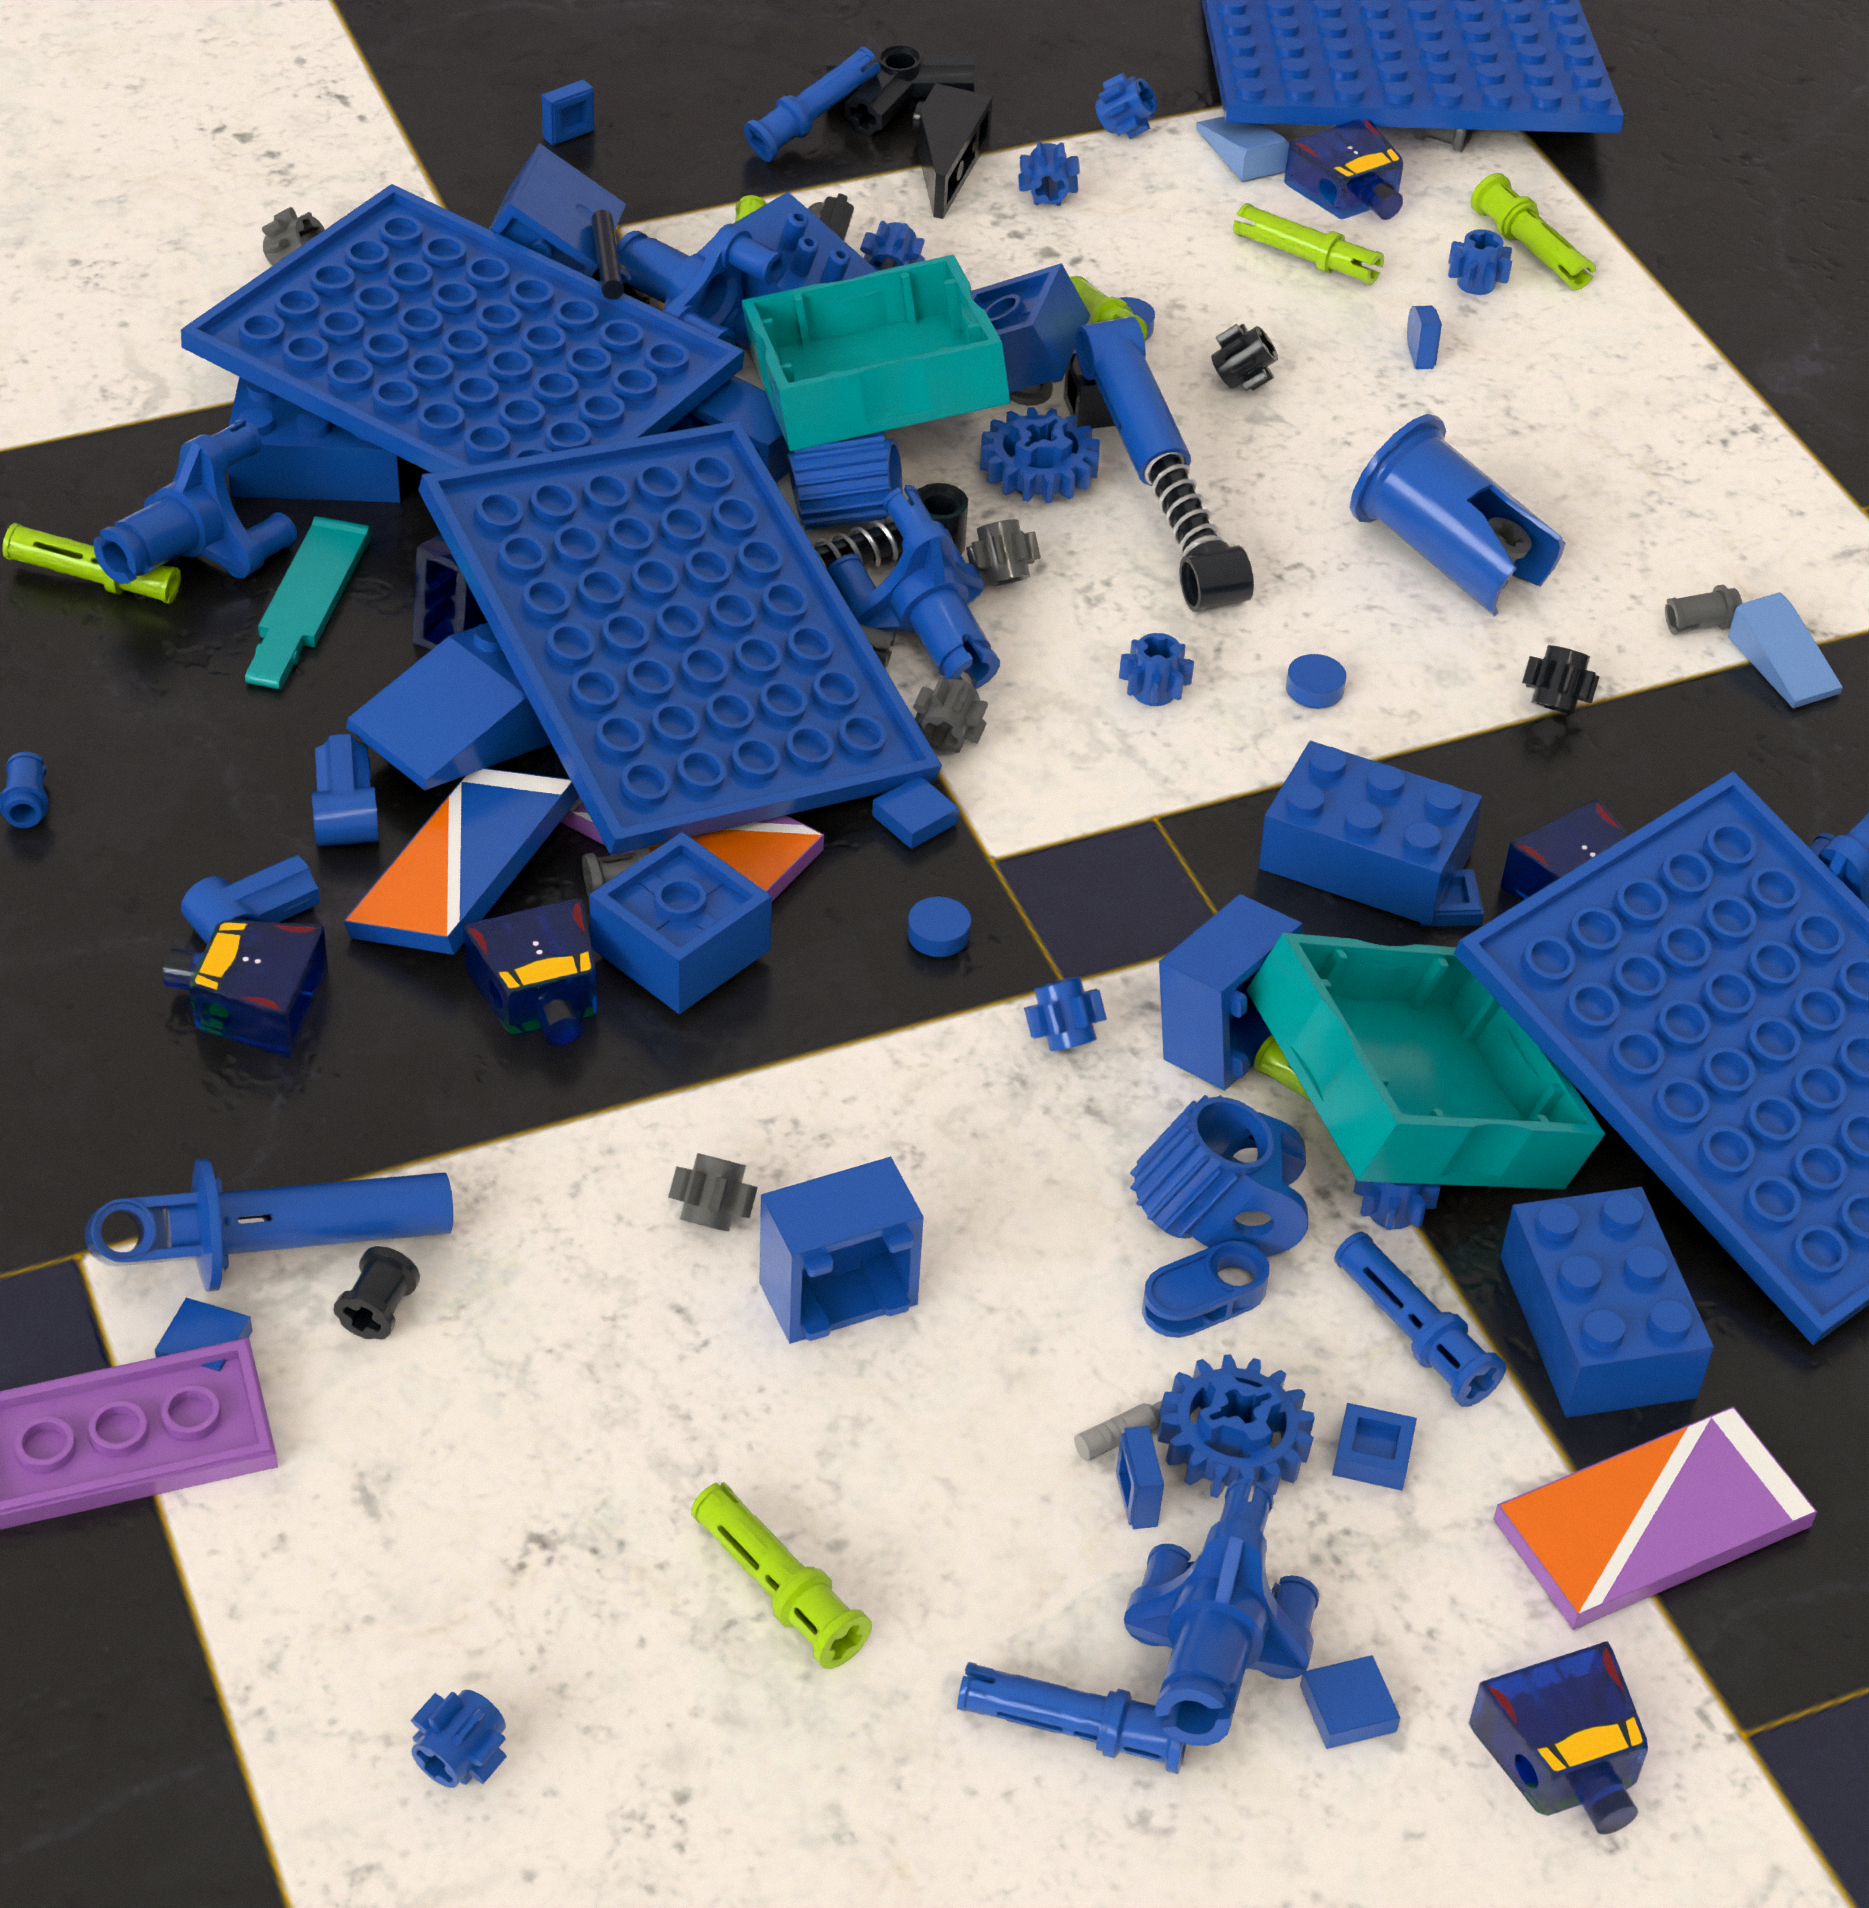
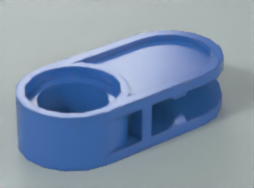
M1232 1240L1219 1243L1160 1267L1150 1274L1145 1283L1142 1315L1146 1324L1155 1332L1166 1337L1181 1338L1193 1335L1254 1309L1261 1304L1266 1295L1270 1267L1266 1255L1254 1245ZM1237 1267L1251 1274L1254 1281L1248 1285L1233 1286L1225 1283L1218 1276V1272L1224 1268Z

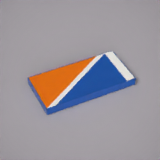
M483 768L464 776L343 921L349 937L454 955L471 934L469 928L475 929L580 798L571 779Z

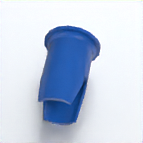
M1425 414L1411 420L1395 432L1375 453L1361 473L1353 489L1349 508L1353 517L1359 522L1370 523L1379 519L1495 617L1498 613L1496 607L1498 597L1511 575L1541 587L1556 568L1563 555L1566 543L1557 532L1445 441L1446 428L1442 419L1436 415ZM1494 517L1506 518L1522 527L1532 542L1531 549L1527 555L1513 563L1488 523V520Z

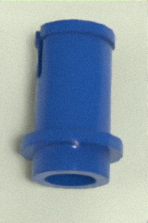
M18 752L13 754L6 764V788L0 794V813L8 823L18 828L35 826L47 815L49 810V799L44 792L47 766H42L44 765V760L36 753Z

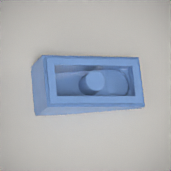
M1224 116L1197 122L1196 129L1241 182L1286 172L1289 143L1277 132L1262 124L1226 123Z
M1781 592L1742 603L1735 609L1728 638L1792 708L1841 694L1843 688L1796 609Z

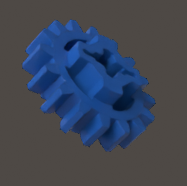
M1028 407L1027 416H1019L1017 413L1009 411L1007 412L1006 423L993 419L990 422V431L982 433L980 470L987 471V482L989 484L1003 482V494L1009 495L1017 491L1022 493L1023 501L1029 502L1033 495H1042L1046 503H1052L1053 494L1058 493L1067 499H1072L1074 487L1088 490L1090 488V478H1097L1100 440L1092 438L1093 428L1090 425L1077 428V416L1070 415L1063 419L1057 416V409L1051 408L1046 415H1038L1034 407Z
M1231 1354L1224 1355L1221 1369L1215 1370L1204 1359L1197 1360L1193 1378L1178 1372L1174 1378L1172 1391L1164 1392L1159 1413L1161 1420L1157 1439L1158 1442L1169 1444L1165 1461L1169 1466L1183 1463L1188 1465L1184 1482L1188 1485H1192L1202 1478L1211 1481L1210 1495L1212 1497L1218 1498L1225 1486H1229L1235 1480L1242 1478L1250 1479L1245 1501H1248L1251 1487L1256 1486L1257 1481L1262 1482L1270 1489L1273 1495H1276L1280 1478L1294 1483L1298 1478L1301 1463H1307L1314 1439L1310 1434L1315 1417L1313 1412L1302 1410L1306 1394L1302 1389L1286 1392L1283 1389L1286 1373L1282 1370L1273 1373L1269 1377L1260 1374V1359L1253 1358L1246 1369L1236 1367ZM1197 1407H1200L1198 1420L1191 1423L1190 1415ZM1280 1431L1281 1441L1272 1448L1270 1444L1275 1432Z

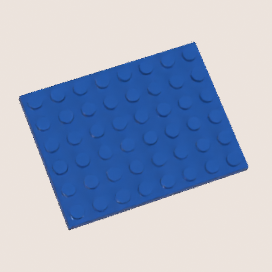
M1201 0L1226 123L1365 126V120H1367L1373 127L1621 133L1624 114L1579 0Z
M393 184L377 193L181 329V347L431 473L665 433L743 368L744 360L743 349L624 293L616 300H609L603 296L599 281Z
M739 420L422 474L418 491L610 855L666 843L681 832L689 837L889 792L901 784L921 776L928 782L936 781L942 764Z
M1733 771L1465 936L1459 941L1454 955L1799 1331L1814 1345L1869 1305V908Z

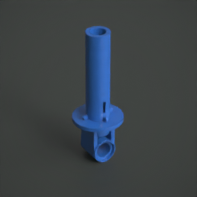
M204 1158L196 1159L194 1162L190 1193L110 1201L92 1214L86 1224L84 1235L90 1254L99 1262L109 1266L196 1259L203 1287L209 1292L220 1289L222 1269L226 1271L229 1266L228 1254L450 1234L453 1228V1199L449 1178L445 1172L222 1192L221 1179L218 1176L215 1179L210 1160ZM124 1214L136 1223L139 1236L135 1247L131 1251L117 1252L105 1244L101 1229L108 1215ZM262 1218L264 1220V1222L242 1224L238 1222V1220Z

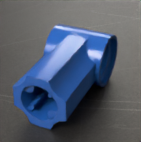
M351 734L330 735L322 746L315 748L317 791H312L316 847L378 843L375 787L370 785L372 778L368 745L356 741Z
M296 855L233 883L220 876L204 878L186 892L181 902V912L185 920L209 948L223 923L249 924L242 936L238 958L249 952L258 943L263 929L320 904L319 888L312 877L309 866L299 855Z

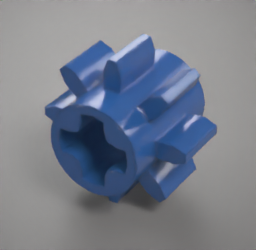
M1123 72L1103 82L1105 91L1099 93L1100 99L1095 104L1096 113L1102 126L1112 134L1117 132V135L1120 136L1126 133L1129 139L1149 130L1148 120L1154 118L1153 113L1157 110V100L1151 86L1142 78L1136 79L1132 76L1127 79Z
M1037 142V147L1031 152L1030 156L1021 154V173L1018 175L1019 190L1022 192L1031 190L1035 205L1043 203L1060 206L1061 201L1067 196L1068 192H1078V177L1076 175L1080 173L1078 156L1067 158L1063 142H1060L1058 145Z
M884 220L880 221L877 233L866 232L860 250L865 254L864 259L877 271L925 261V258L920 255L925 240L924 238H917L915 232L907 223L891 222L887 224Z
M1483 229L1470 231L1466 234L1464 243L1453 241L1451 244L1448 276L1449 278H1457L1459 288L1467 293L1474 295L1488 294L1495 289L1496 281L1500 283L1509 282L1512 261L1510 260L1512 248L1503 247V239L1495 232Z
M1150 633L1140 638V640L1133 639L1131 641L1130 654H1121L1119 678L1128 680L1127 694L1129 696L1133 695L1139 702L1149 706H1162L1170 703L1173 699L1180 700L1182 698L1183 685L1192 684L1194 661L1184 659L1186 645L1180 644L1174 637L1164 633Z
M1081 976L1058 980L1034 988L1038 1004L1024 1007L1028 1027L1033 1039L1046 1036L1050 1051L1079 1046L1097 1039L1093 1023L1107 1020L1100 990L1084 991Z
M1356 1179L1353 1192L1363 1196L1360 1211L1362 1216H1370L1378 1225L1385 1227L1387 1230L1402 1229L1411 1224L1416 1227L1422 1226L1425 1209H1436L1441 1185L1362 1182Z
M462 1690L459 1695L451 1691L445 1699L434 1693L410 1720L419 1729L412 1737L414 1742H416L411 1750L415 1762L426 1775L445 1787L454 1788L460 1782L467 1785L472 1778L484 1784L507 1757L499 1748L506 1740L505 1736L501 1734L506 1728L505 1720L500 1711L487 1698L475 1691Z

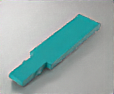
M319 516L314 517L307 535L258 625L259 637L264 639L256 647V654L245 675V683L281 690L294 664H298L303 646L316 647L366 547L370 544L372 538L371 526Z

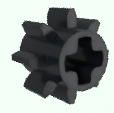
M1236 323L1215 337L1221 349L1213 353L1211 359L1217 373L1229 388L1233 389L1242 384L1245 391L1249 389L1254 391L1274 378L1268 366L1278 361V354L1270 338L1262 328L1256 326L1248 331L1244 324L1239 326Z
M1554 645L1547 646L1544 659L1529 656L1522 683L1526 684L1528 688L1535 689L1531 703L1567 714H1574L1578 700L1592 703L1600 676H1597L1593 671L1587 670L1590 656Z

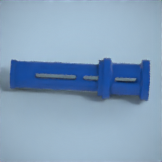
M860 47L856 50V53L797 96L788 95L781 97L776 101L775 109L758 121L751 119L744 124V135L753 151L764 161L771 162L778 157V150L795 137L802 139L809 134L813 125L812 121L872 77H876L881 73L879 62H875L871 66L868 65L871 60L876 58L875 55L868 48Z
M1355 1233L1339 1246L1334 1256V1261L1338 1267H1342L1373 1299L1375 1304L1412 1340L1413 1357L1424 1368L1433 1367L1451 1386V1397L1461 1407H1469L1479 1403L1497 1388L1506 1372V1363L1496 1353H1486L1467 1334L1468 1324L1458 1314L1441 1312L1419 1290L1413 1281L1380 1250L1367 1233Z
M968 1662L965 1668V1675L968 1676H963L959 1690L958 1710L989 1715L1054 1733L1078 1737L1095 1742L1096 1750L1102 1751L1103 1756L1116 1758L1122 1752L1162 1762L1165 1764L1167 1772L1179 1774L1187 1744L1175 1740L1162 1730L1163 1720L1169 1719L1170 1715L1155 1717L1154 1710L1156 1705L1132 1700L1130 1691L1117 1689V1692L1110 1690L1107 1696L1017 1674L997 1671L993 1668L977 1665V1663Z

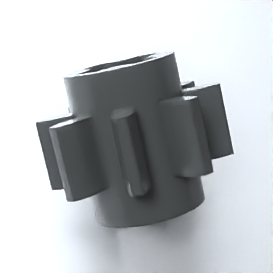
M292 207L274 215L273 222L262 227V231L266 235L263 240L265 257L272 266L324 231L323 225L310 212L297 218L296 212Z
M1016 519L998 521L977 528L979 541L972 542V546L966 547L969 563L975 566L978 573L983 572L986 575L989 586L1005 585L1029 578L1028 564L1035 563L1034 560L1041 558L1035 531L1024 533L1020 530L1019 521Z
M940 677L934 691L927 687L921 688L913 705V708L917 711L915 717L917 724L930 746L939 751H955L960 753L965 739L977 744L987 724L982 718L988 703L980 700L977 690L971 684L960 679L946 680L944 677Z
M697 1153L693 1170L676 1166L668 1198L684 1202L680 1215L681 1220L729 1232L733 1215L750 1218L758 1187L742 1183L746 1165Z

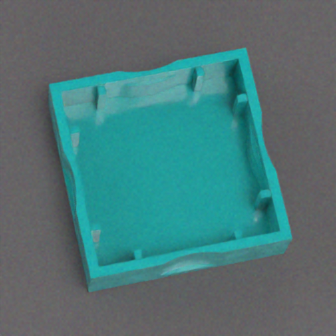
M954 255L879 270L848 280L814 284L741 300L752 361L790 452L1010 404L1002 341L985 310L972 299L971 285Z
M1292 933L1281 934L1246 991L1357 1181L1566 1189L1602 1140L1605 1133L1572 1082L1454 955L1457 947L1422 944L1386 946L1351 938Z

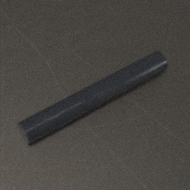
M598 210L592 215L591 221L601 290L605 298L616 300L622 296L624 288L613 218L610 212Z

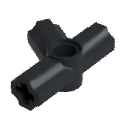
M890 45L881 50L879 55H875L876 58L868 63L871 66L875 62H879L881 73L876 77H872L841 101H846L845 118L851 121L856 132L872 136L877 130H882L899 111L914 109L919 101L926 100L935 84L974 92V55H921L917 48L910 45ZM826 56V74L850 56Z

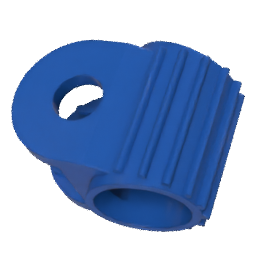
M886 431L786 453L794 500L801 525H805V530L886 519L889 514L883 508L885 498L896 488L900 487L903 491L899 448L894 438H886Z
M1204 1095L1198 1102L1193 1100L1136 1161L1137 1165L1130 1172L1135 1178L1130 1189L1136 1191L1138 1198L1136 1204L1142 1206L1148 1220H1152L1164 1232L1177 1238L1186 1239L1193 1237L1207 1247L1232 1240L1243 1241L1256 1246L1266 1257L1283 1253L1297 1245L1308 1230L1307 1204L1297 1191L1289 1187L1290 1184L1300 1177L1306 1166V1146L1302 1136L1289 1124L1257 1112L1245 1103L1232 1098L1222 1097L1221 1095L1209 1098L1207 1095ZM1245 1148H1257L1258 1151L1257 1160L1251 1163L1237 1160L1234 1154ZM1248 1211H1260L1272 1217L1269 1222L1259 1226H1247L1235 1220L1239 1214Z

